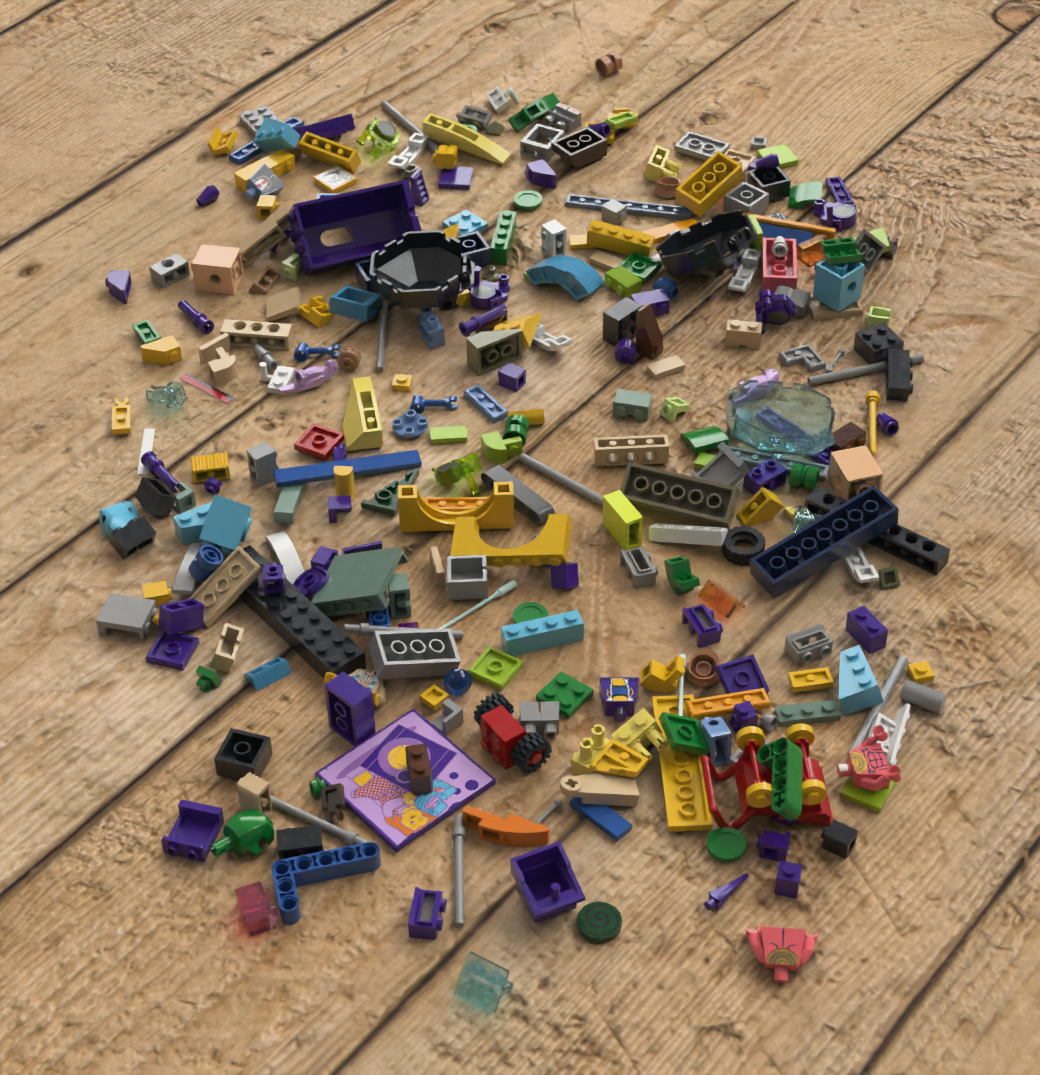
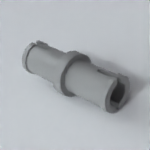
M259 344L253 348V353L257 355L260 362H265L270 370H276L279 363L273 358L271 352L266 351Z

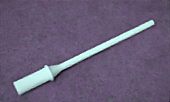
M512 580L504 586L497 588L488 599L483 600L438 629L448 628L492 599L503 597L504 594L517 587L516 581Z
M680 654L679 656L685 658V659H684V668H685V672H684V673H686V671H687V668H686V656H685L684 654ZM684 675L679 679V716H683Z

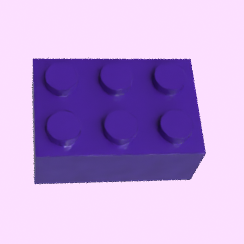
M344 671L325 684L329 728L354 747L376 733L373 693L368 687H364L353 676H349Z

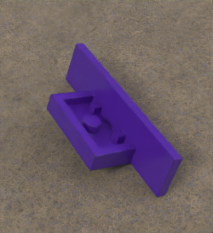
M352 113L298 127L295 128V131L301 135L299 140H301L306 131L326 139L330 137L335 139L342 137L341 134L346 133V131L355 129Z

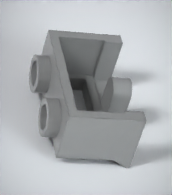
M643 547L620 550V565H626V575L633 576V589L656 584L658 569L655 564H651V556L648 551L645 552ZM640 561L644 569L640 570L636 562Z
M818 624L787 635L784 650L795 665L798 666L831 654L833 641L823 629L822 624ZM816 636L817 641L809 644V639Z

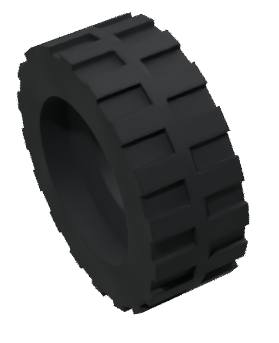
M749 526L729 529L722 545L723 556L732 564L750 566V559L765 551V537L757 529ZM745 542L753 545V548L748 550L738 549L734 544Z

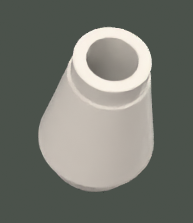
M782 236L776 237L772 246V253L777 257H783L788 253V245Z

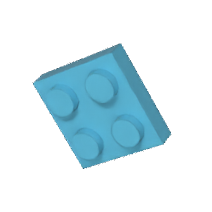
M468 209L443 221L444 228L459 223V236L475 231L480 233L488 229V223Z

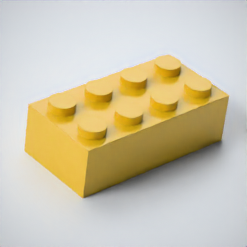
M717 151L676 188V201L701 217L743 179L742 165L722 152Z

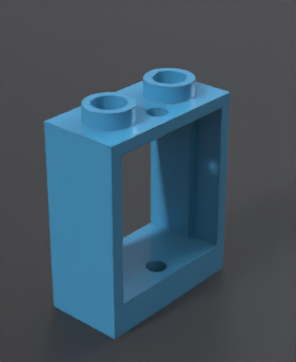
M345 286L330 297V313L367 322L380 312L382 296L366 290Z

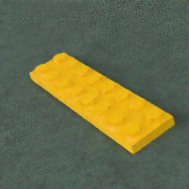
M679 695L652 696L654 719L663 733L661 735L665 739L667 738L659 721V716L662 712L678 715ZM683 695L684 717H689L685 701L694 700V695ZM661 744L664 750L658 751L668 832L712 830V819L709 812L701 764L702 755L674 750L670 748V745L665 748Z

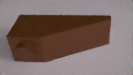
M647 302L637 310L636 344L638 348L637 353L653 360L663 352V336L652 306Z

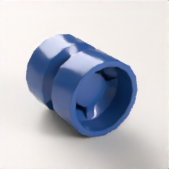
M212 545L202 546L189 565L190 574L195 579L205 582L222 563L223 555L221 551Z

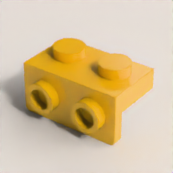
M219 127L214 129L207 143L209 150L212 151L214 156L227 154L231 151L238 136L237 131L232 130L223 134Z

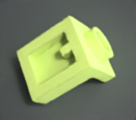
M294 253L282 262L284 277L293 281L298 280L297 271L301 269L300 255Z
M679 397L665 398L659 414L673 422L677 413L688 412L691 405Z

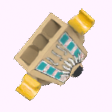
M357 669L352 674H349L358 683L372 691L374 709L378 705L385 704L386 689L383 687V679H377L375 669L370 673ZM327 672L323 683H328L337 675Z

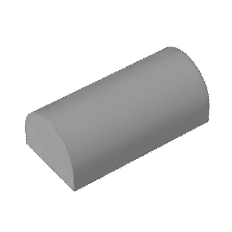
M906 680L900 699L941 714L945 706L946 694Z

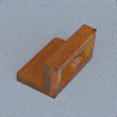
M822 233L798 244L797 259L807 267L814 266L824 260L819 241L827 240V236Z
M710 580L706 582L698 595L699 598L728 619L737 606L742 608L746 606L745 603L723 586Z

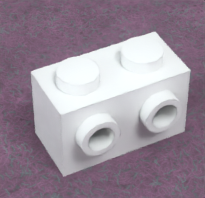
M556 220L543 224L541 232L542 253L547 257L566 256V228Z

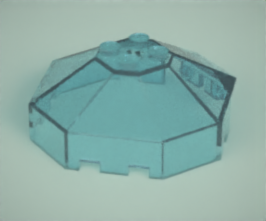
M749 380L728 391L725 413L731 437L761 453L772 455V457L777 459L782 458V456H815L835 444L832 434L835 411L833 407H830L831 399L801 383H793L792 387H783V382L768 381L767 386L757 385V380Z

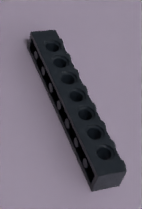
M816 487L805 498L804 508L810 511V516L818 519L847 502V500L820 487ZM898 524L866 542L935 576L947 565L949 560V548Z

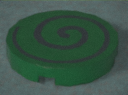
M592 902L583 906L578 912L577 929L580 931L581 936L590 942L605 943L606 940L615 939L621 932V913L615 906L609 903Z

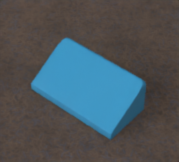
M276 657L245 673L244 676L256 690H261L291 674V669L286 659Z

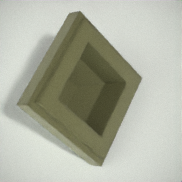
M494 121L490 123L485 133L500 136L505 126Z
M897 566L878 569L881 589L900 585Z

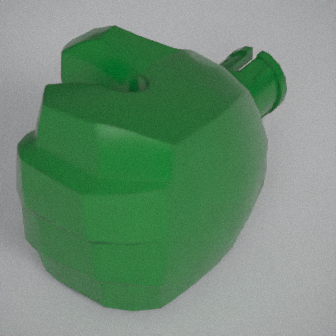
M248 808L236 814L227 822L223 828L224 838L211 844L210 849L215 857H219L229 850H232L238 856L250 852L258 857L262 854L258 845L260 838L268 845L274 841L273 822L258 810Z

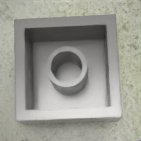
M742 182L724 195L723 211L730 212L742 209L745 213L761 215L768 210L769 193L746 182Z

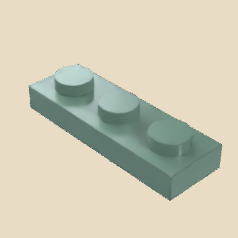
M836 700L775 706L774 711L778 717L779 727L800 723L812 724L840 721L841 713Z

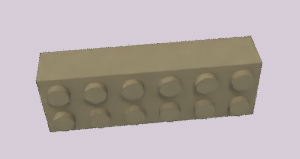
M628 462L620 491L635 507L730 529L740 495L738 487Z

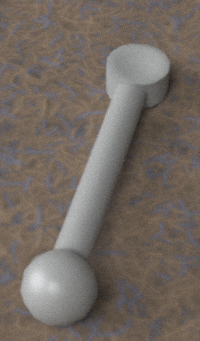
M843 349L838 350V355L830 366L826 367L825 371L827 373L832 372L835 363L840 356L844 355Z
M556 799L554 805L537 821L533 822L541 823L557 807L562 806V800Z

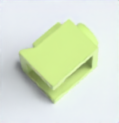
M871 306L870 312H866L865 323H868L867 328L882 323L889 326L891 309Z

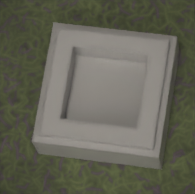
M752 137L750 150L766 148L767 138Z

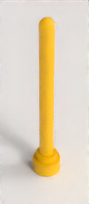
M869 391L865 395V402L869 406V451L874 456L877 452L876 406L880 402V394L877 391Z

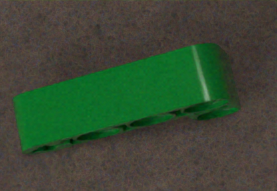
M783 737L762 746L757 752L756 759L760 764L772 771L771 806L773 811L788 821H794L800 816L802 810L803 753L800 747Z

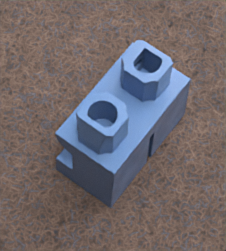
M421 308V314L416 315L421 325L417 326L418 334L429 350L444 346V328L439 322L438 317L435 316L431 308Z

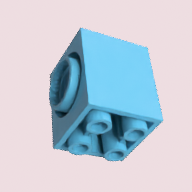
M825 259L817 263L813 298L837 312L848 307L861 298L865 265L859 261L829 265Z
M214 494L199 537L202 546L212 545L220 548L221 553L230 555L240 545V542L244 543L252 522V517H250L252 507Z

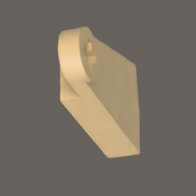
M593 772L578 776H565L560 782V792L568 797H580L582 804L637 807L639 792L634 777Z

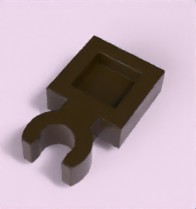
M888 236L887 239L891 250L882 253L880 257L892 260L897 252L898 239L890 241Z
M337 783L322 787L321 802L322 809L327 811L325 814L326 821L333 824L332 818L334 815H336L339 821H343L344 815L340 811V807L345 806L344 785Z

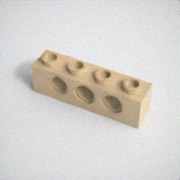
M225 319L220 330V335L225 332L229 334L231 346L254 348L259 344L264 349L289 350L293 341L292 324Z
M665 434L594 438L593 455L595 467L628 465V462L641 465L668 463V436Z

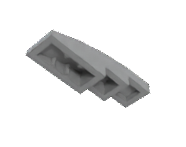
M192 542L177 573L172 589L173 593L192 595L199 585L200 581L190 574L189 565L202 547V543Z

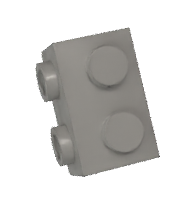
M465 105L462 113L457 112L456 116L460 124L469 123L475 125L478 130H486L493 114L486 110Z

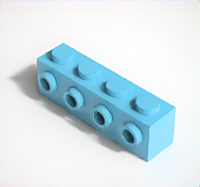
M578 610L501 627V645L504 652L511 656L584 640V622Z

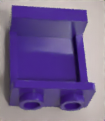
M181 799L178 805L179 816L169 836H163L161 840L163 851L171 856H180L193 861L205 862L211 850L210 845L215 842L224 824L222 808Z

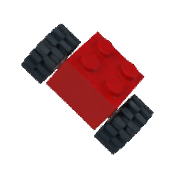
M492 693L491 697L489 695L486 696L485 701L482 699L480 701L481 705L476 706L477 710L474 711L475 715L473 716L480 725V743L482 748L488 751L493 756L494 761L505 770L514 765H517L523 773H531V770L535 772L537 767L540 769L542 767L541 764L547 762L546 758L551 756L549 754L552 752L551 745L538 733H530L529 737L526 735V730L511 714L514 712L513 705L502 694Z

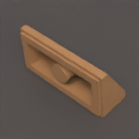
M267 265L249 291L266 295L281 274Z

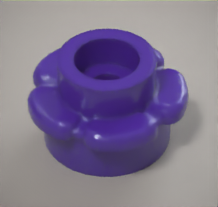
M209 477L207 481H204L203 484L208 493L220 492L221 483L217 479Z

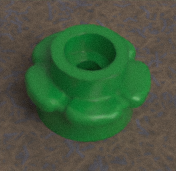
M315 777V780L309 781L310 792L313 798L318 796L321 798V788L326 787L324 780H320L318 777Z

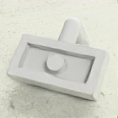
M497 86L486 94L497 113L504 111L510 106L506 99L509 95L514 103L520 101L512 88L502 93Z
M261 362L259 364L261 380L270 382L267 387L268 393L285 395L286 393H280L278 388L290 385L295 374V368L277 366L272 376L267 373L266 363Z

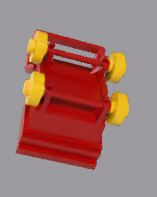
M803 723L792 725L786 730L785 737L800 747L803 753L802 810L800 816L794 821L830 826L833 817L822 767L819 766L818 760L815 758L811 759L809 755V746L815 739L813 728ZM748 726L736 733L737 746L743 750V753L738 761L725 772L718 773L708 756L704 755L701 757L709 812L719 828L730 827L738 830L752 816L777 815L778 820H786L773 811L771 806L772 771L760 764L756 759L758 750L765 743L762 729ZM735 775L742 815L734 822L726 823L715 805L711 778L715 781H726Z

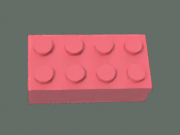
M763 238L762 290H771L775 294L778 286L796 289V239H784L788 245V253L783 257H777L772 253L775 238Z

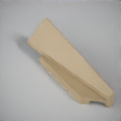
M284 205L275 210L235 247L240 248L242 266H249L286 237L284 231L291 228L288 220L289 211Z

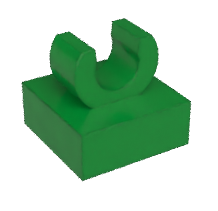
M199 665L195 671L199 676L196 685L206 693L210 690L211 685L218 688L222 683L218 674Z

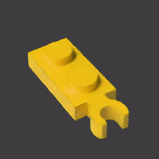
M125 397L124 402H119L118 398H116V406H112V434L131 433V406L129 405V400Z

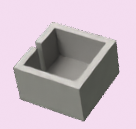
M486 555L447 556L448 600L488 599Z

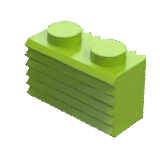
M619 265L605 272V285L616 291L618 295L631 298L632 294L641 293L642 279L623 266Z

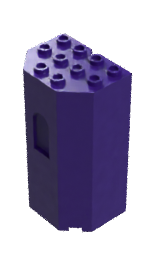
M408 179L293 204L288 213V220L291 226L290 239L296 247L294 248V253L300 255L301 269L306 275L371 259V253L376 250L379 253L385 250L384 245L394 239L397 242L402 240V234L411 231H422L415 212V204ZM350 226L353 237L352 242L334 246H325L321 242V234L323 232Z

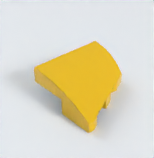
M322 296L311 297L310 302L300 305V310L297 312L318 328L326 325L334 315L330 313L329 305L323 303L324 297Z

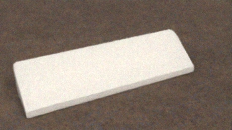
M655 523L649 527V541L721 546L728 529Z

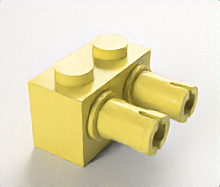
M656 145L643 177L653 182L662 177L670 176L676 178L682 164L669 160L670 150Z
M644 708L611 734L614 740L648 758L649 762L653 756L645 749L646 746L652 743L658 751H663L664 748L661 744L665 748L669 745L668 740L661 735L663 732L656 720Z
M600 724L594 725L591 729L592 736L582 739L580 750L578 753L575 752L570 760L572 764L571 774L578 776L593 773V771L589 770L590 763L611 741L604 737V726Z

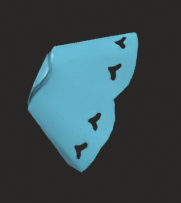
M122 501L99 510V521L102 531L109 537H111V533L116 528H123L133 518L138 519L137 509L134 503L129 501Z

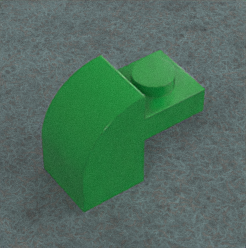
M678 556L664 560L669 584L676 594L692 591L694 587L700 586L699 578L691 573L688 558Z

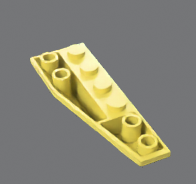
M432 113L422 122L423 135L429 136L430 139L449 146L457 145L460 150L504 165L511 156L509 152L498 144L458 122Z
M370 376L352 378L343 421L347 451L383 447L382 428Z

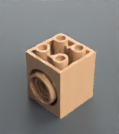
M202 244L199 251H196L194 260L191 261L190 267L193 270L192 281L195 284L196 291L235 294L243 278L240 248Z
M866 445L831 452L828 482L837 496L848 501L873 485L881 491L883 472Z

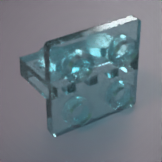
M469 952L460 973L454 995L493 1014L497 1010L501 996L510 993L514 983L507 980L509 970L473 952Z

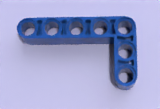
M366 842L282 859L273 863L271 869L282 922L287 925H293L301 918L296 887L375 871L381 865L379 846L374 842Z

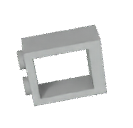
M537 123L520 141V155L538 160L544 159L545 162H548L556 154L552 150L551 142L565 137V131ZM539 138L550 142L548 145L535 141Z

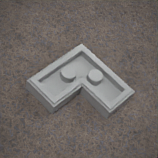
M810 344L779 352L778 358L786 367L803 363L810 373L826 368L825 361Z

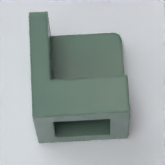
M183 481L178 483L180 493L175 495L177 498L173 505L180 514L196 506L194 491Z

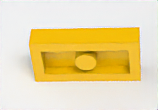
M828 667L788 672V680L793 693L833 688L834 685Z

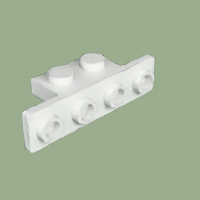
M908 703L896 712L894 721L879 712L874 716L868 737L874 736L873 728L877 725H882L884 731L888 734L886 741H877V744L881 743L888 766L896 765L897 762L896 754L901 748L902 744L900 741L906 732L904 727L910 718L909 710L911 705Z

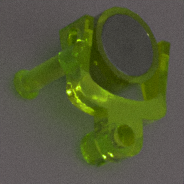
M374 118L360 138L356 139V142L359 145H364V141L368 138L373 142L369 154L371 156L375 154L373 158H378L379 154H382L384 150H394L401 133L398 132L397 134L395 126L389 121L379 120L377 122V118Z
M477 452L469 453L461 459H454L441 466L432 468L436 481L439 482L440 486L453 484L465 477L471 490L470 495L480 492L472 475V472L482 469Z

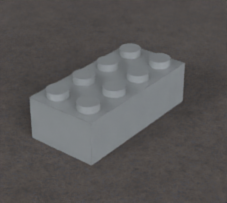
M451 628L374 631L368 644L377 679L453 676L461 662Z

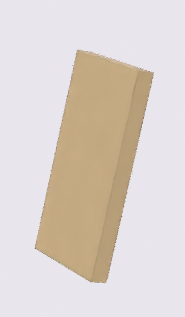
M238 546L188 599L193 598L204 604L203 623L210 627L259 576L263 569Z

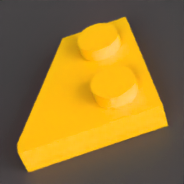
M611 739L590 763L589 770L636 778L648 764V758Z

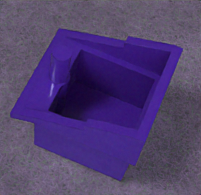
M560 841L510 859V869L516 881V890L534 923L575 909L577 903L585 901L584 893Z

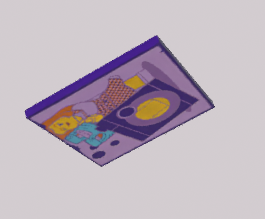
M414 708L315 772V777L324 780L326 786L337 783L344 785L345 806L396 853L496 784V779ZM427 745L433 777L432 793L412 794L406 764V746Z

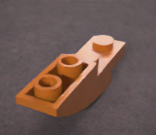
M468 805L462 811L463 825L478 830L479 839L514 847H536L548 845L550 842L549 827L529 821L521 816L509 813L508 817L503 819L498 815H492Z

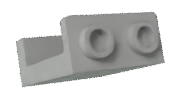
M723 441L717 446L721 452L698 473L693 469L690 471L696 478L735 486L750 472L747 465Z
M110 593L96 620L99 635L107 636L111 628L136 632L139 634L140 640L145 641L147 635L152 631V620L158 611L155 600Z

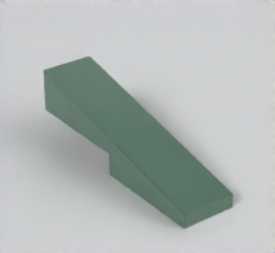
M305 483L283 486L274 509L275 523L294 524Z

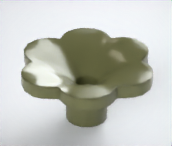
M490 266L489 269L484 271L482 278L489 282L499 281L498 276L503 273L498 271L495 266Z

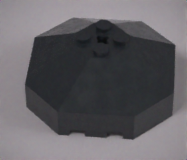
M740 209L715 214L710 217L712 222L702 225L701 221L689 226V232L681 235L680 231L675 232L656 247V251L669 276L707 279L714 275L715 277L722 276L725 270L733 267L736 260L757 237L745 212L743 213V210Z
M442 230L406 232L402 234V240L397 242L394 239L384 245L385 250L379 253L376 250L371 253L369 275L372 290L403 309L439 307L474 285L475 263L471 261L469 256H462L460 240L453 236L447 238Z

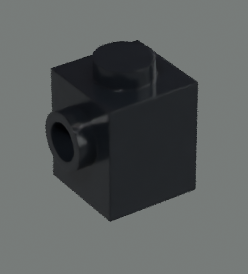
M833 820L830 826H826L821 834L823 839L822 848L847 859L856 845L858 830Z

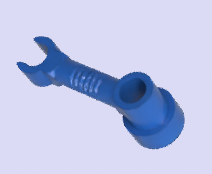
M301 342L295 349L294 358L299 362L306 361L309 354H328L338 358L339 352L334 350H340V345L317 348L308 347L306 343Z
M415 395L410 403V409L415 410L418 414H422L424 408L430 406H445L454 410L457 409V404H452L451 402H457V397L450 396L449 398L439 400H423L421 395Z

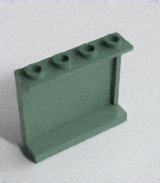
M401 546L334 556L327 570L329 579L323 588L314 595L311 602L327 617L384 610L389 603L383 594L398 564L408 563L409 560Z

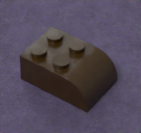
M588 126L551 142L553 152L575 167L588 165L607 156V139Z

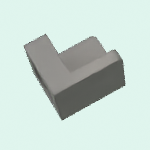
M450 699L442 703L443 714L432 722V725L445 736L464 723L463 709Z

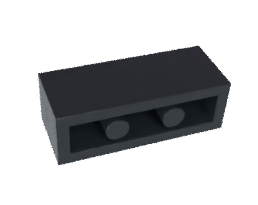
M888 348L885 359L886 399L907 401L909 394L913 393V384H910L913 378V371L910 370L913 358H910V350Z

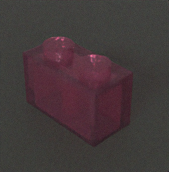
M261 881L235 889L237 905L250 937L276 929L275 919L278 918L275 905L270 906L271 896L268 888H263Z

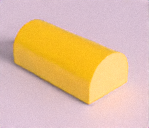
M543 408L509 411L507 413V419L515 414L524 416L528 419L529 425L545 423Z
M334 466L336 496L351 495L352 502L355 498L353 467Z

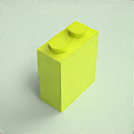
M620 490L604 495L602 524L624 550L641 546L642 515Z

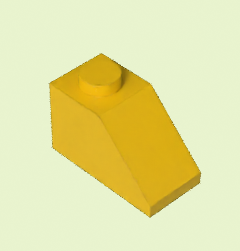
M172 335L140 346L144 362L169 365L182 360L181 347Z
M762 487L737 512V515L745 526H750L771 520L784 505L776 494Z

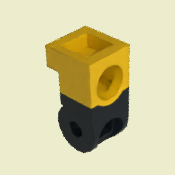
M466 289L439 306V308L448 311L471 304L470 291Z

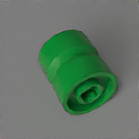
M517 414L508 417L503 440L520 436L523 447L529 430L528 419Z
M793 462L789 486L797 488L803 486L804 489L813 491L817 487L820 468L810 465L805 468L804 464Z

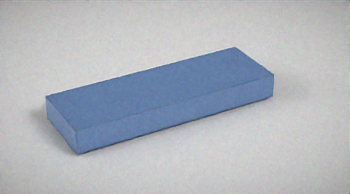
M476 385L464 391V396L493 423L507 418L508 411L481 386Z

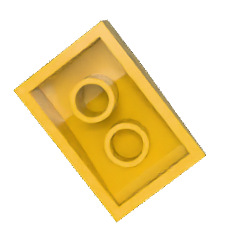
M537 313L508 319L496 325L493 331L521 329L522 348L530 347L541 314Z

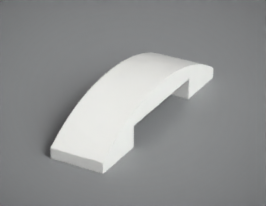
M414 133L408 140V147L399 156L394 155L388 162V166L405 169L407 166L414 164L422 154L429 136Z
M750 248L745 250L741 265L735 277H732L728 289L741 292L748 290L756 274L762 251Z
M538 323L532 342L544 350L556 351L572 344L573 339L565 335L555 337L546 332L544 325Z
M284 531L265 536L279 564L283 565L284 577L294 585L295 580L304 572V569L290 538Z
M860 547L842 557L848 571L857 582L864 583L879 580L873 564H868Z

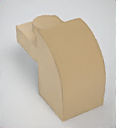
M222 347L216 348L217 360L208 362L210 377L216 386L233 380L237 375L235 355L230 356Z

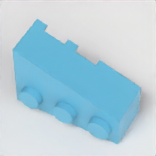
M265 117L255 134L253 142L267 153L280 149L295 148L301 135L290 125Z
M212 502L173 517L175 533L183 545L200 542L199 537Z
M860 645L840 652L839 702L844 716L883 702L877 681Z

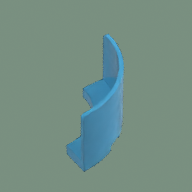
M558 255L548 257L526 271L534 286L540 283H558L576 301L604 284V280L593 267L571 256Z

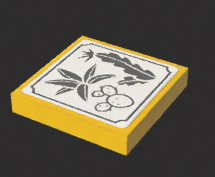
M338 165L313 177L315 183L331 194H335L357 183V177Z

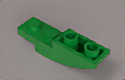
M554 93L546 95L522 108L520 112L511 116L508 122L517 133L534 121L548 115V110H555V105L560 103Z

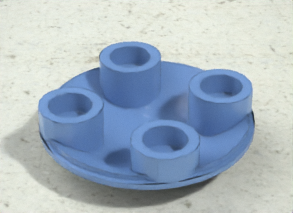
M410 409L392 421V428L394 433L400 437L413 438L427 430L428 420L425 416Z

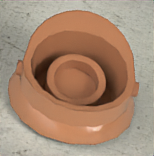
M662 177L656 181L657 186L654 192L659 198L672 199L676 197V188L681 184V181L675 177Z
M704 648L693 654L687 663V671L685 673L690 683L700 687H708L717 683L719 677L715 667L720 665L717 653L711 649Z

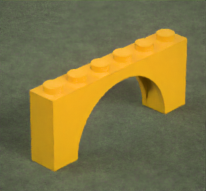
M494 482L493 490L486 501L473 509L460 512L444 511L429 505L421 497L417 485H398L400 532L454 530L456 517L470 516L476 518L480 526L479 529L514 528L513 482Z
M549 514L545 527L536 538L523 546L512 549H500L486 544L480 538V526L474 516L456 517L450 556L486 555L487 566L503 567L505 565L517 567L522 565L541 566L549 564L559 566L568 562L572 522L568 514Z

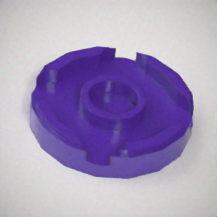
M315 566L316 569L314 570L308 569L295 580V587L306 598L317 593L327 583L329 574L324 567Z

